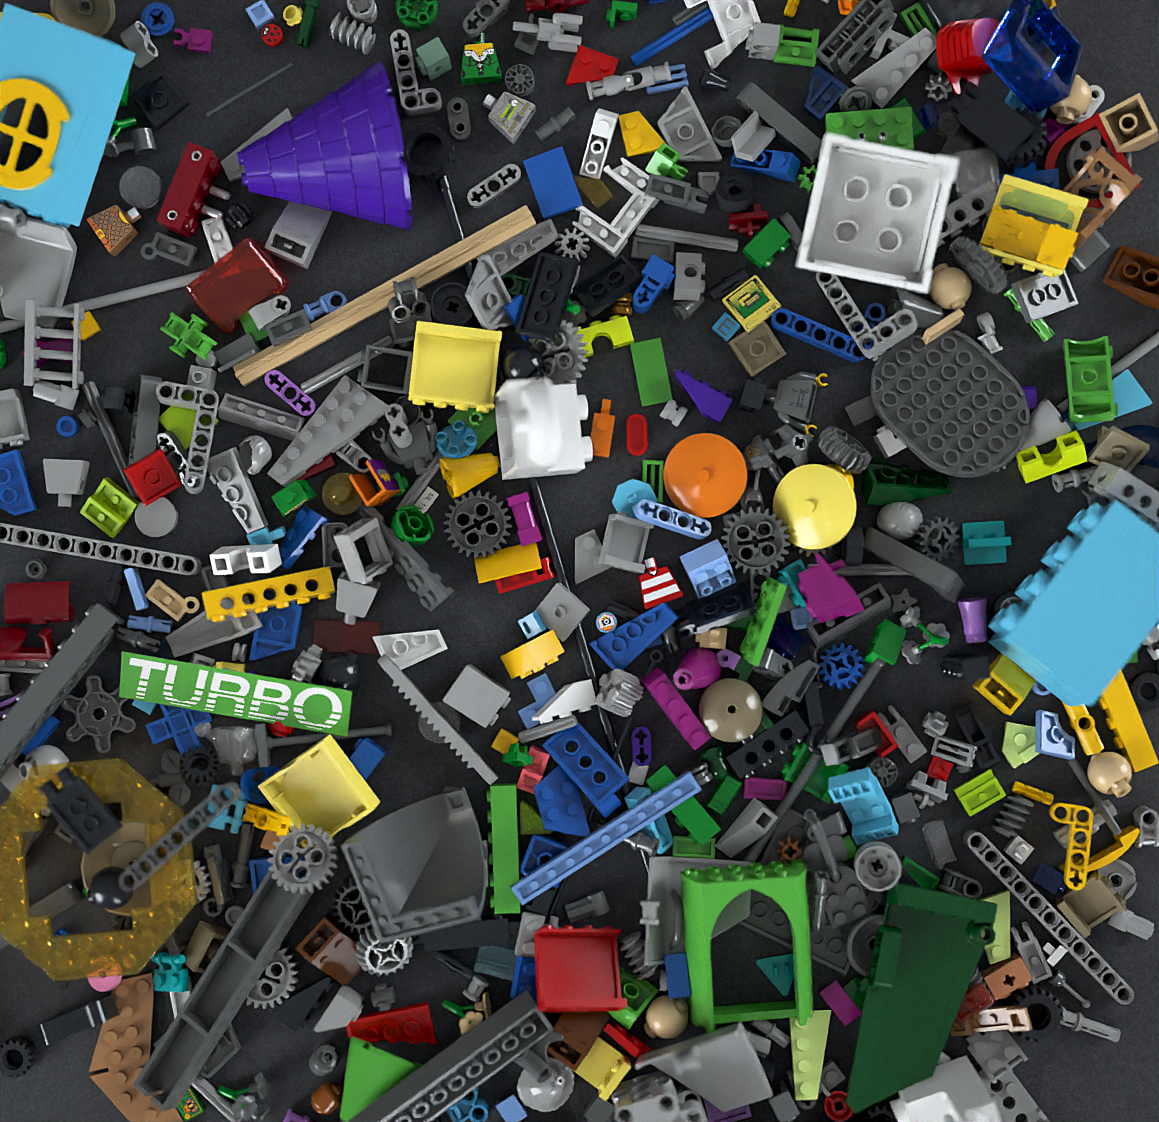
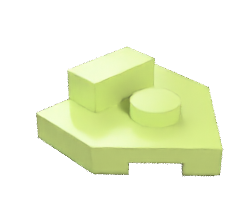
M1005 722L1004 738L1000 751L1012 768L1015 769L1020 764L1027 763L1040 754L1035 752L1036 727Z

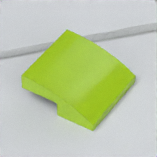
M186 393L182 396L184 401H191L194 398L191 393ZM170 406L159 417V423L167 431L175 433L185 450H188L191 445L197 410ZM203 417L199 422L203 426H208L211 424V419ZM216 418L215 426H216V425L218 424V422H219V420H218L217 418Z
M107 477L103 479L94 495L88 498L80 513L111 538H114L133 515L140 502L132 498L129 493Z

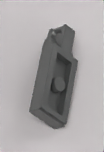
M219 844L204 847V855L207 859L208 872L210 873L217 905L225 904L236 897L234 888L229 886V882L232 880L227 859L222 857Z

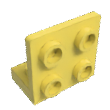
M598 1036L589 1053L574 1072L599 1090V1097L607 1101L631 1068V1061Z

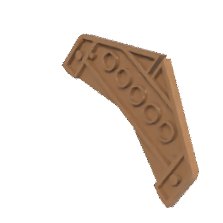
M154 971L122 978L120 984L111 993L120 1015L103 1022L89 1072L108 1068V1070L93 1073L90 1075V1078L130 1122H185L177 1108L163 1111L150 1100L153 1095L146 1097L133 1086L151 1057L155 993Z

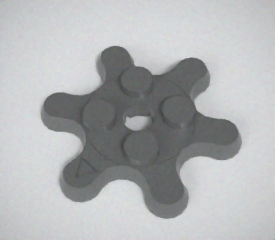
M91 675L86 679L87 693L84 697L77 698L73 695H68L61 703L65 710L73 712L76 716V722L67 730L66 736L68 740L77 742L84 735H90L95 739L96 750L100 753H106L111 749V733L115 730L130 733L134 731L136 723L134 719L122 714V704L129 698L119 697L120 687L112 693H107L102 688L101 678L97 675ZM97 708H101L104 711L105 717L101 720L95 717Z

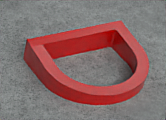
M1100 112L1063 133L1051 146L1045 162V170L1055 169L1059 153L1069 142L1091 129L1097 128L1114 159L1133 176L1135 175L1123 153H1117L1101 121ZM1140 183L1136 186L1134 190L1141 187ZM1111 191L1104 196L1109 199L1113 196V192ZM1100 198L1088 200L1086 208L1100 209L1104 206Z

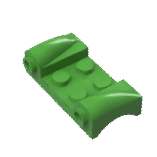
M1108 336L1091 341L1064 339L1063 353L1064 365L1066 367L1069 423L1113 421L1114 416H1118V404L1114 403L1110 358L1113 357L1112 345H1109Z

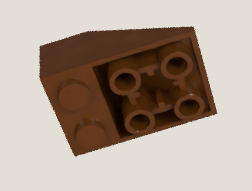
M328 912L295 949L314 966L344 986H347L362 969L356 956V945L359 940L347 929L344 930L342 928L343 925L341 923L338 924L337 920Z
M608 1011L560 1012L552 1023V1027L554 1028L553 1031L563 1035L564 1039L550 1043L547 1047V1052L576 1071L610 1018V1013Z

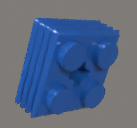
M534 832L519 868V873L525 876L543 865L541 856L549 855L551 860L571 846ZM560 881L553 885V887L557 888L559 886Z

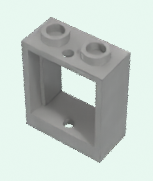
M376 517L360 519L334 535L351 582L369 583L373 580L372 577L386 572V568L393 564ZM363 535L373 559V563L365 568L362 566L353 542Z

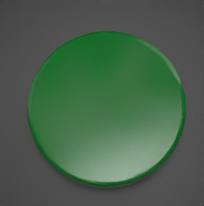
M397 0L396 12L402 24L410 29L420 30L427 28L435 21L438 14L437 0Z

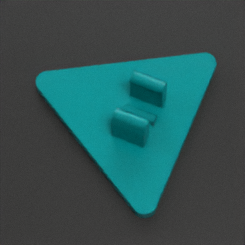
M793 953L757 959L756 964L781 994L787 996L794 979Z

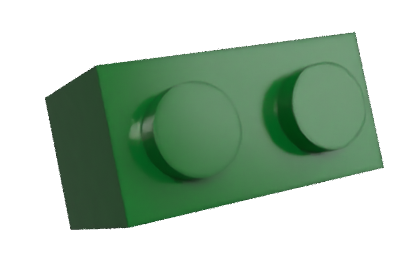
M773 218L743 249L742 253L759 270L763 266L767 268L775 260L773 256L778 251L782 253L790 245L788 241L791 235Z

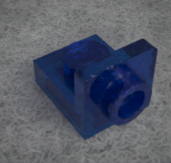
M1045 863L1041 864L1033 882L1056 895L1059 892L1063 893L1067 888L1064 882V874Z

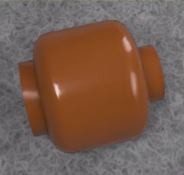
M323 1082L311 1096V1105L314 1110L319 1114H331L342 1103V1088L335 1082L333 1084Z

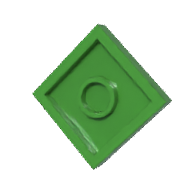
M476 408L457 410L448 420V423L451 425L455 421H463L465 425L475 430L477 434V445L475 448L477 450L497 431L495 408L489 410V413L476 412Z

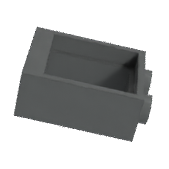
M367 344L366 348H362L360 360L364 361V367L359 369L357 381L361 382V387L409 394L413 351ZM371 351L408 356L403 387L367 381Z

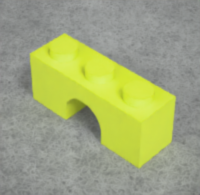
M619 314L610 317V321L604 323L599 320L590 323L588 328L581 329V327H578L577 334L584 335L581 342H587L583 350L589 351V353L584 354V358L594 354L591 343L598 336L609 338L613 349L633 343L634 338L627 316L622 317Z
M1076 430L1057 437L1056 448L1050 453L1040 454L1036 446H1033L1016 454L1019 471L1026 484L1087 461L1084 443Z

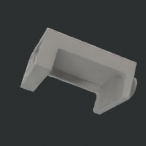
M16 389L0 391V449H3L2 445L10 444L11 447L23 445V441L30 440L21 392Z
M617 511V514H609L598 564L634 573H644L646 565L642 564L649 530L654 528V525L637 518H630L629 513Z

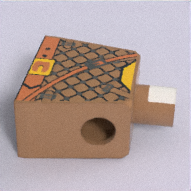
M114 205L87 218L86 221L108 252L116 256L138 235V231L133 223L142 216L135 207L124 212L118 205Z

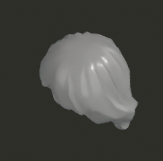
M258 435L249 436L239 444L238 453L246 472L249 474L259 473L261 468L270 461L272 451L263 437Z

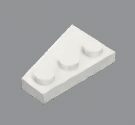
M440 630L373 636L380 655L382 656L385 653L401 670L448 649Z

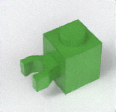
M665 143L656 150L645 169L649 173L664 177L670 175L673 179L679 181L688 172L687 169L676 164L681 154Z

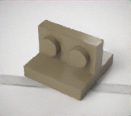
M1102 426L1097 432V444L1087 455V460L1098 466L1103 461L1130 473L1150 450V445L1114 426L1110 429Z

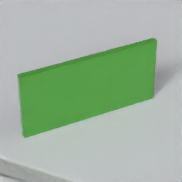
M661 338L631 343L630 348L642 407L668 402L670 398L672 399Z

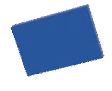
M562 146L523 160L544 220L583 206Z

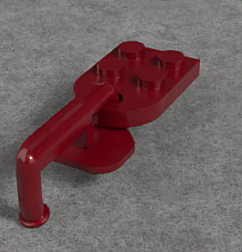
M6 626L0 629V660L47 661L51 656L54 657L56 655L50 628H45L39 633V636L44 641L45 648L21 647L27 636V631L23 627Z

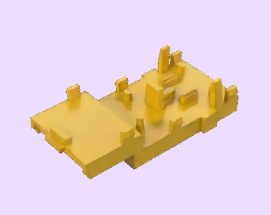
M997 205L993 207L979 244L1064 271L1069 257H1072L1075 250L1074 244L1078 236L1077 232L1062 228L1058 224L1049 225L1034 220L1033 217L1016 214L1017 211L1011 209H1001L1002 207Z

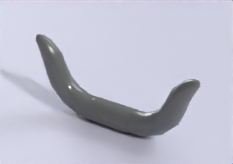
M675 889L671 891L675 915L674 935L669 944L670 950L679 945L683 928V905Z

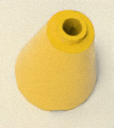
M492 453L472 454L456 459L444 457L439 460L443 479H446L448 484L446 487L452 498L459 497L498 473V468H500L498 457L493 456Z

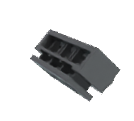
M861 0L815 51L819 60L834 74L840 68L843 73L847 74L896 20L891 1Z

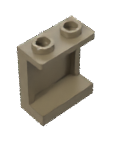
M1099 871L1087 877L1086 884L1082 889L1073 890L1070 888L1056 897L1057 907L1083 938L1091 934V928L1119 910L1122 913L1126 911L1125 903L1127 901L1121 892H1116L1112 888L1111 880L1106 875L1102 876Z

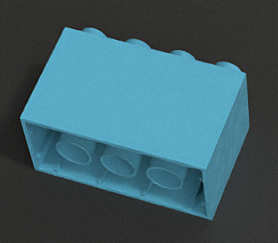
M1117 500L1103 507L1095 502L1087 510H1080L1067 526V529L1074 535L1072 537L1067 536L1061 543L1056 541L1041 558L1040 561L1048 566L1045 571L1040 570L1035 576L1030 574L1016 589L1014 594L1022 599V601L1019 602L1018 606L1014 603L1008 609L1003 607L988 625L995 632L988 642L1068 706L1093 705L1159 622V533Z

